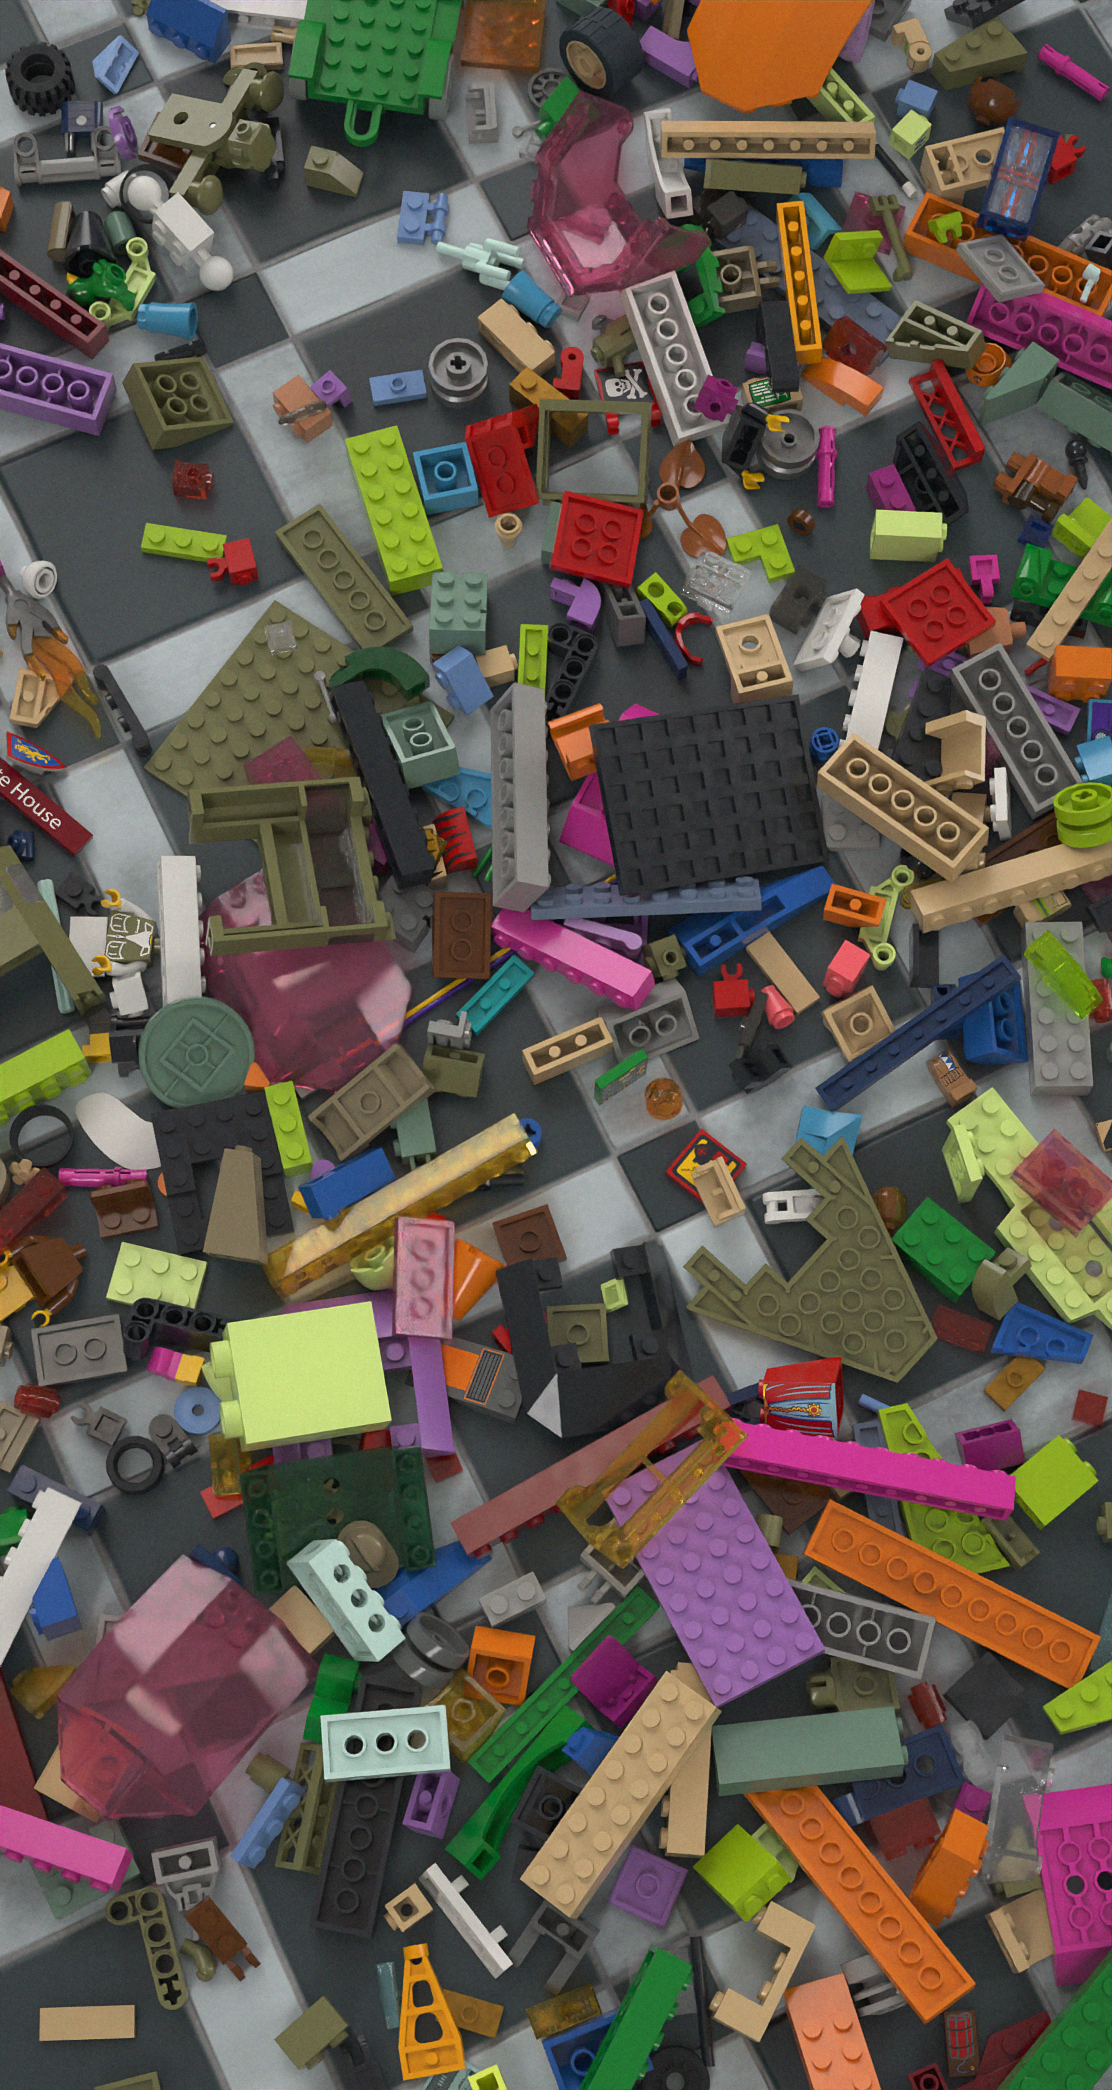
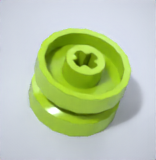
M1088 782L1066 787L1056 794L1053 802L1055 817L1058 819L1056 821L1058 839L1063 844L1077 848L1096 847L1112 840V787L1102 783Z

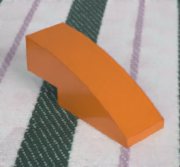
M822 357L820 363L809 364L801 373L803 379L838 404L844 406L847 403L865 417L882 398L884 387L862 373L825 357Z

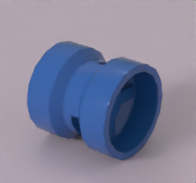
M821 727L815 730L809 746V753L814 761L826 763L834 755L839 744L837 733L828 727Z

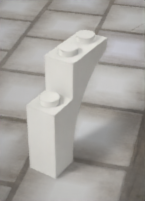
M667 108L643 112L648 164L654 173L656 200L667 219L693 215L691 188L685 178L680 158L661 157V121H672L671 110Z

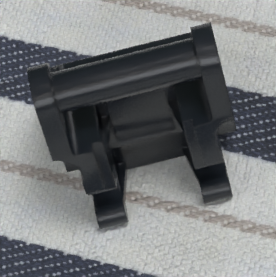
M117 1015L111 1016L109 1031L112 1064L118 1063L120 1078L129 1077V1070L140 1069L138 1046L144 1029L119 1030L145 1028L152 1016L118 1018Z

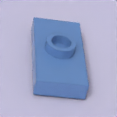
M422 370L369 378L374 406L427 398Z

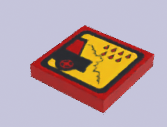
M701 1129L667 1169L665 1175L703 1204L691 1177V1173L696 1171L695 1168L722 1156L733 1181H735L746 1168L747 1163Z

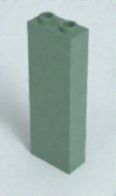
M894 1706L712 1726L711 1748L718 1796L900 1777L903 1774L904 1765L908 1764L907 1747L901 1746L899 1737L903 1736L901 1717H896Z

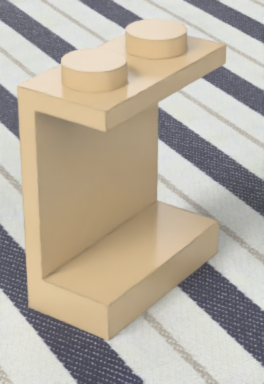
M965 710L927 722L925 734L941 739L942 772L941 777L925 781L924 783L942 795H950L954 790L971 789L973 785L985 782L986 717Z

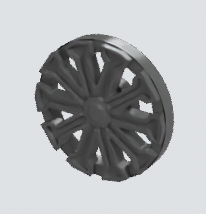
M546 68L538 71L528 83V98L531 105L539 111L543 103L566 76L575 84L574 79L567 72L557 68ZM547 75L549 79L545 80L543 76ZM556 75H559L558 80L554 79Z

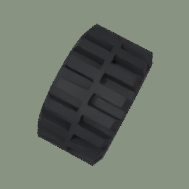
M32 42L28 47H25V45L19 47L20 51H14L11 54L12 59H8L6 63L7 68L5 69L7 84L14 104L18 105L19 109L23 112L28 110V114L33 116L35 113H39L40 117L45 116V113L56 114L57 109L61 110V103L71 101V95H74L75 83L68 57H66L62 49L58 50L57 46L53 44L47 46V42H41L40 45ZM40 75L51 77L42 83L29 82L34 77Z

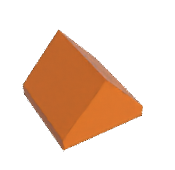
M255 1062L250 1065L244 1083L246 1093L265 1091L264 1087L271 1086V1083Z

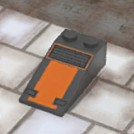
M439 1333L448 1400L516 1425L523 1406V1400L513 1355ZM409 1370L405 1385L414 1387L412 1370Z

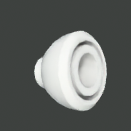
M35 561L21 569L20 579L25 590L31 596L43 599L53 591L57 582V571L50 562Z

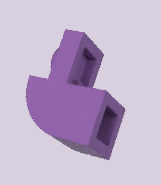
M554 577L550 585V599L570 606L566 624L593 635L599 622L601 598L596 586L585 578L581 586L578 587L568 579L560 580Z

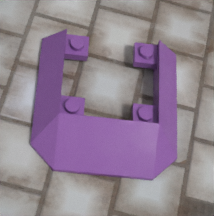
M405 1288L290 1304L283 1309L279 1315L371 1301L384 1374L412 1370L419 1423L390 1427L394 1459L419 1455L430 1458L455 1454L437 1312ZM331 1438L273 1447L276 1480L306 1476V1472L335 1468Z

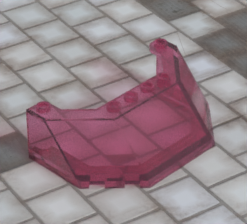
M583 91L578 92L536 153L535 164L539 165L537 180L532 182L530 201L534 202L533 216L528 217L527 223L528 231L564 292L570 297L623 290L697 262L711 243L705 231L693 229L690 232L670 225L667 219L659 216L655 220L656 225L653 221L646 218L643 222L641 221L618 184L622 145L633 131V118L627 108Z

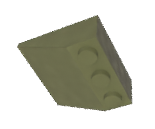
M203 356L133 363L122 382L152 450L178 447L228 428L234 423Z

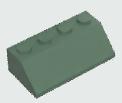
M1064 370L1051 379L1036 407L1042 410L1041 414L1044 417L1053 421L1057 419L1065 424L1064 427L1069 432L1084 435L1088 438L1087 441L1097 448L1104 447L1111 452L1110 455L1112 456V397Z

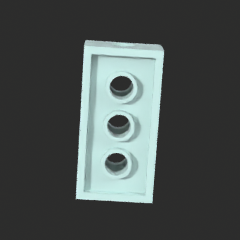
M336 1539L313 1540L286 1564L355 1661L379 1662L405 1639L400 1631L402 1629L401 1624L393 1615H389L385 1610L383 1598L378 1592L371 1590L366 1582V1574L359 1566L353 1564L348 1557L350 1555L348 1548L341 1541Z
M445 1705L321 1716L324 1779L326 1782L451 1772ZM415 1733H420L426 1738L424 1746L419 1749H413L408 1745L409 1738ZM383 1736H390L395 1741L390 1751L383 1752L377 1747L379 1739ZM352 1739H360L363 1742V1748L358 1754H350L346 1750L348 1742Z

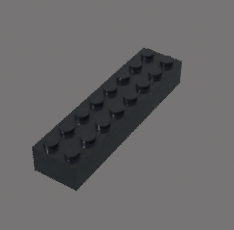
M361 1676L354 1713L420 1707L423 1690L420 1687ZM414 1734L409 1738L408 1745L410 1747H412ZM383 1736L379 1739L377 1747L379 1750L387 1752L393 1748L395 1741L390 1736ZM360 1739L350 1740L347 1744V1752L358 1754L363 1748V1742ZM406 1776L339 1781L309 1924L311 1928L373 1939Z

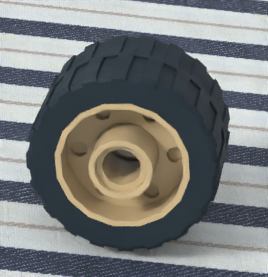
M603 6L593 7L560 35V56L565 68L580 87L595 97L603 99L611 97L636 77L644 67V53L635 31L632 30L622 16L609 8L607 9Z

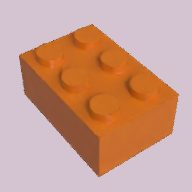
M956 1808L918 1870L908 1900L925 1921L936 1928L939 1927L944 1917L947 1919L951 1918L957 1906L955 1900L958 1897L961 1899L964 1897L970 1881L967 1879L970 1876L975 1878L983 1863V1860L979 1859V1857H983L990 1842L985 1839L989 1826Z

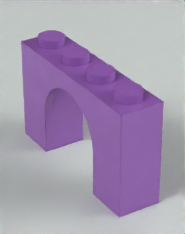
M687 0V1H689V2H691L692 4L698 6L701 0ZM650 26L640 40L644 53V62L690 89L694 81H699L690 42L675 40Z

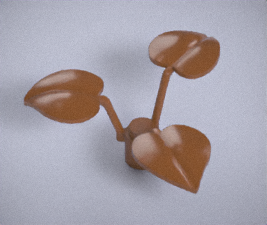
M687 440L673 448L662 461L659 471L663 484L657 490L658 499L653 502L654 505L648 512L647 505L640 504V509L644 510L639 540L646 538L652 532L653 523L649 517L654 515L659 506L666 511L676 509L688 526L682 532L680 538L684 552L696 559L719 557L725 553L727 545L722 525L713 516L707 514L698 515L694 522L691 523L680 504V486L685 489L694 488L701 483L705 475V465L701 456L695 449L692 441Z

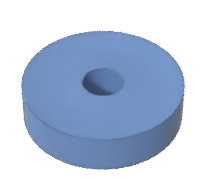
M189 1388L178 1397L175 1403L174 1414L176 1421L188 1434L195 1436L209 1434L221 1422L219 1403L221 1401L208 1388ZM198 1406L204 1408V1412L200 1416L193 1414L194 1409Z

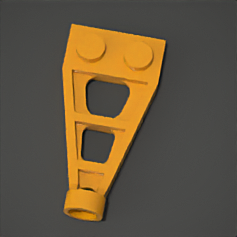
M428 1944L404 1947L405 1966L398 2046L403 2081L467 2069L462 2036L430 1962ZM422 1958L420 1964L415 1965L412 1963V1959ZM425 1980L430 1985L434 2001L432 2005L418 2008L413 2004V1985L417 1981ZM423 2013H433L436 2015L443 2030L441 2039L428 2043L417 2042L415 2039V2022L419 2015Z

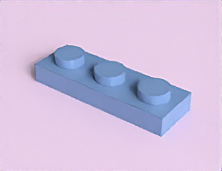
M281 1777L230 1857L239 1864L255 1869L257 1864L265 1857L266 1850L274 1838L282 1831L283 1824L292 1810L299 1805L300 1798L306 1789L294 1781Z

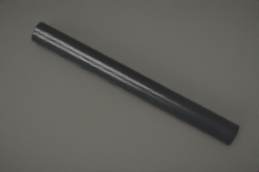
M702 1936L690 1937L701 2058L705 2067L715 2066L710 2012L708 2009L709 2002Z

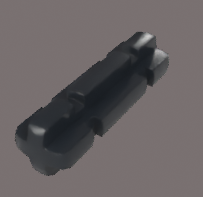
M198 339L192 341V345L187 343L169 349V353L165 354L163 351L155 354L154 359L155 361L192 358L194 355L199 357L207 353V348L204 341Z

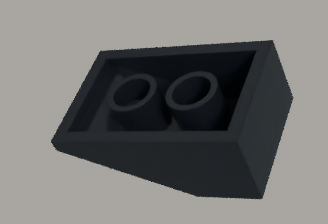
M537 1765L509 1822L547 1841L583 1788Z

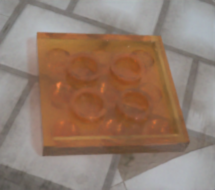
M468 0L461 66L537 73L539 71L546 0Z

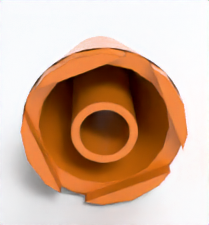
M457 1238L435 1303V1307L439 1309L437 1315L450 1323L454 1319L461 1321L497 1282L496 1270L507 1266L496 1259L494 1260L488 1254L466 1241Z

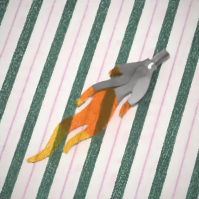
M6 575L0 576V587L6 595L7 611L5 622L8 635L12 640H15L17 627L21 632V652L28 667L41 681L45 680L46 672L37 660L47 668L55 682L60 699L88 720L92 726L95 739L98 740L101 736L99 718L90 706L75 692L70 682L69 674L73 676L81 694L87 701L97 705L99 698L91 691L85 670L79 659L67 647L62 645L68 643V636L62 631L55 617L48 609L27 597L20 590H15Z

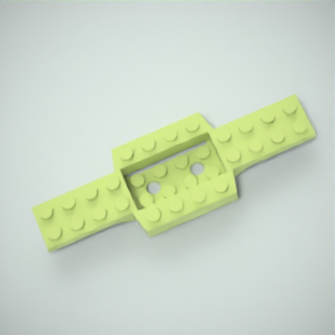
M992 1087L950 1117L946 1124L951 1130L953 1126L965 1124L967 1132H972L975 1140V1148H973L976 1159L980 1158L985 1173L1000 1190L1011 1210L997 1227L994 1234L1005 1248L1008 1247L1029 1258L1032 1267L1026 1274L1065 1323L1072 1324L1095 1315L1112 1330V1252L1065 1195L1063 1186L1111 1245L1112 1190L1089 1161L1060 1171ZM1050 1217H1062L1065 1221L1064 1229L1061 1231L1051 1229L1049 1226ZM1095 1261L1100 1264L1102 1272L1099 1276L1092 1277L1087 1274L1085 1266L1088 1262Z

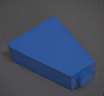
M581 1727L578 1732L573 1733L569 1737L567 1745L562 1748V1751L591 1778L620 1736Z

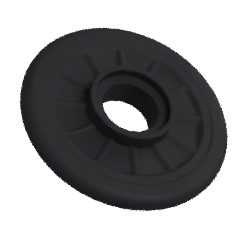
M668 2046L656 2051L650 2057L654 2069L646 2072L641 2080L642 2090H669L666 2084L667 2077L671 2073L677 2072L683 2076L685 2081L681 2090L710 2089L709 2072L707 2067L704 2066L703 2060L694 2051L681 2046Z

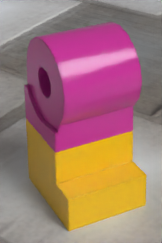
M154 1347L146 1370L173 1382L190 1387H200L204 1375L201 1366L206 1363V1360L199 1356H189L166 1348Z

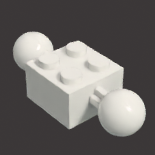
M149 176L135 178L128 187V199L136 209L150 211L153 214L151 232L155 242L160 246L164 245L170 252L169 255L177 266L182 265L186 271L197 263L200 267V280L206 288L212 291L226 289L233 280V268L225 258L209 254L211 252L214 231L179 192L163 203L161 200L162 190L155 179Z

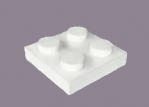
M1006 767L994 768L995 778L989 779L990 795H992L993 803L990 805L991 822H993V831L999 832L1000 841L1012 839L1011 802Z

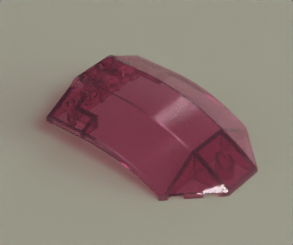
M322 850L311 853L315 878L339 876ZM263 869L219 895L198 917V920L203 921V937L199 938V947L204 949L205 955L204 965H200L201 976H205L206 986L213 997L234 1009L248 1026L254 1042V1061L259 1065L269 1082L293 1081L296 1087L314 1090L322 1088L336 1093L397 1043L398 1037H401L406 1019L405 1013L408 1002L412 998L413 989L383 941H373L368 935L332 937L328 940L327 946L211 956V949L205 945L209 916L221 915L223 929L272 925ZM347 887L317 889L320 906H326L329 927L364 924L361 907Z
M181 1555L113 1626L57 1693L60 1780L107 1821L120 1820V1818L124 1817L149 1819L164 1818L165 1815L184 1814L185 1817L196 1816L253 1745L318 1675L320 1667L289 1631L284 1622L233 1579Z

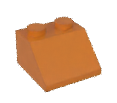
M476 1625L471 1645L464 1696L522 1706L525 1702L536 1636Z

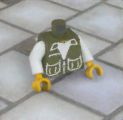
M116 889L104 891V893L111 896L112 902L104 899L101 900V905L105 908L115 906V910H111L105 953L91 960L92 962L99 963L101 968L95 967L92 969V973L99 976L106 972L107 975L121 977L139 971L142 973L146 968H152L155 953L161 954L160 937H158L156 922L137 905L121 898Z

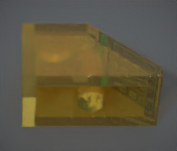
M223 1431L208 1435L214 1496L244 1493L251 1463V1451L241 1452L239 1437L225 1439Z
M592 1983L526 2009L536 2040L602 2014Z

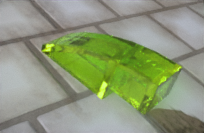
M1048 930L1026 948L1024 956L1044 975L1042 980L1082 1020L1103 1002L1100 993L1083 969Z

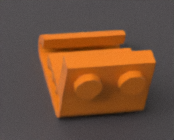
M600 703L547 722L550 735L571 781L597 772L589 726L609 722L603 716L604 710Z

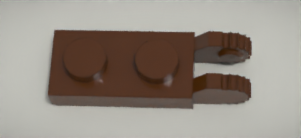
M209 1895L184 1915L188 1923L223 1965L226 1964L240 1982L246 1976L241 1967L236 1965L231 1959L239 1951H242L246 1957L245 1959L251 1966L257 1968L261 1964L247 1947L248 1943Z

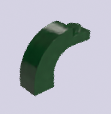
M368 647L345 656L346 669L337 670L329 680L330 692L332 686L362 680H383L395 686L407 702L430 687L429 674L414 658L402 651L388 647Z

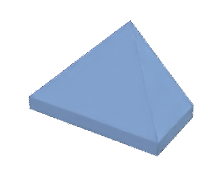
M121 35L118 36L92 61L95 78L114 95L117 94L140 52Z

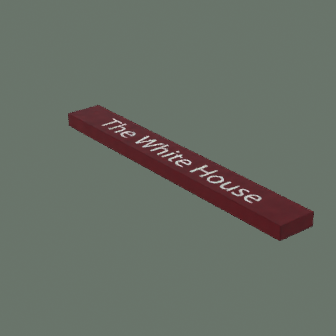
M0 757V796L70 855L75 857L93 839V834Z

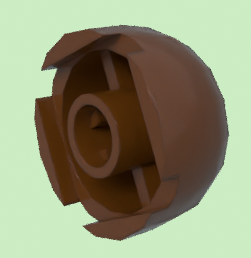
M982 77L976 78L968 95V106L971 113L976 117L975 122L988 128L989 125L1000 126L1012 120L1022 104V99L1019 97L1016 101L1013 98L1015 92L995 80L988 79L987 83L980 82Z

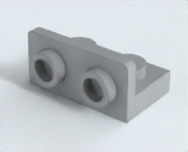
M461 1011L458 1026L447 1020L429 1021L427 1030L428 1044L464 1050V1048L469 1049L472 1038V1022L468 1021L467 1012Z

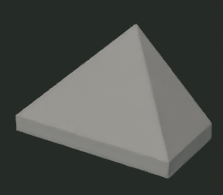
M612 1603L568 1607V1650L573 1653L616 1607Z

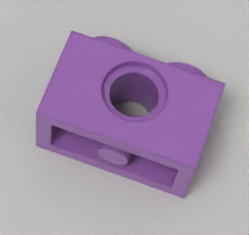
M452 1772L417 1774L402 1824L415 1833L443 1839L460 1778Z

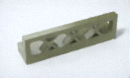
M301 1743L293 1781L302 1787L307 1783L309 1786L308 1794L304 1799L300 1798L299 1805L292 1810L283 1824L275 1867L320 1875L339 1781L326 1782L324 1779L322 1745ZM310 1751L316 1752L315 1761L309 1768L307 1764ZM301 1814L302 1823L296 1830L294 1826L295 1820ZM294 1845L296 1849L294 1861L290 1863L287 1862L289 1849Z

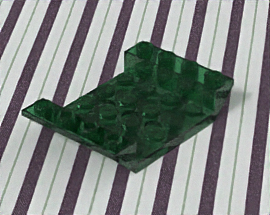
M420 1445L383 1446L268 1464L239 1474L255 1596L286 1591L285 1586L300 1584L286 1563L313 1540L337 1539L341 1530L347 1524L354 1521H368L375 1524L382 1531L396 1552L399 1559V1568L404 1567L406 1571L437 1566ZM335 1478L339 1481L340 1486L336 1493L327 1494L323 1491V1484L327 1479ZM333 1508H339L344 1513L342 1521L337 1524L327 1521V1514Z

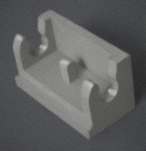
M494 82L468 86V92L471 94H465L469 144L498 142Z

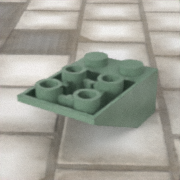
M1032 342L1027 349L1022 348L1014 358L1015 363L1012 367L1009 368L1007 366L1001 372L996 386H989L983 394L982 399L984 402L978 410L980 413L978 425H986L1035 405L1043 396L1051 379L1054 378L1059 359L1035 342Z

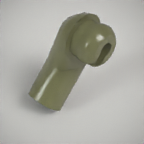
M185 1938L180 1953L195 1959L198 1969L196 1975L199 1980L203 1982L210 1981L217 1970L213 1952L209 1947Z

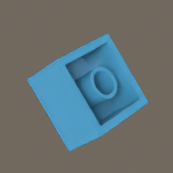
M466 442L413 452L414 471L426 515L478 505V488Z

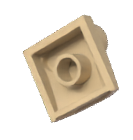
M873 985L849 995L821 1012L825 1027L831 1031L848 1063L896 1031Z

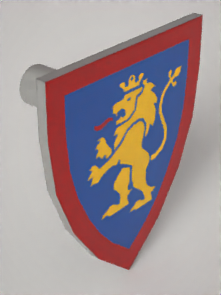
M6 731V759L13 761L11 766L19 773L25 770L41 777L44 771L57 772L67 769L65 765L45 749Z

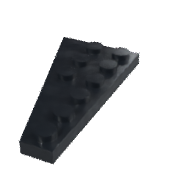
M927 668L921 674L890 758L923 782L941 777L942 772L941 739L925 734L926 723L949 716L951 707V679Z

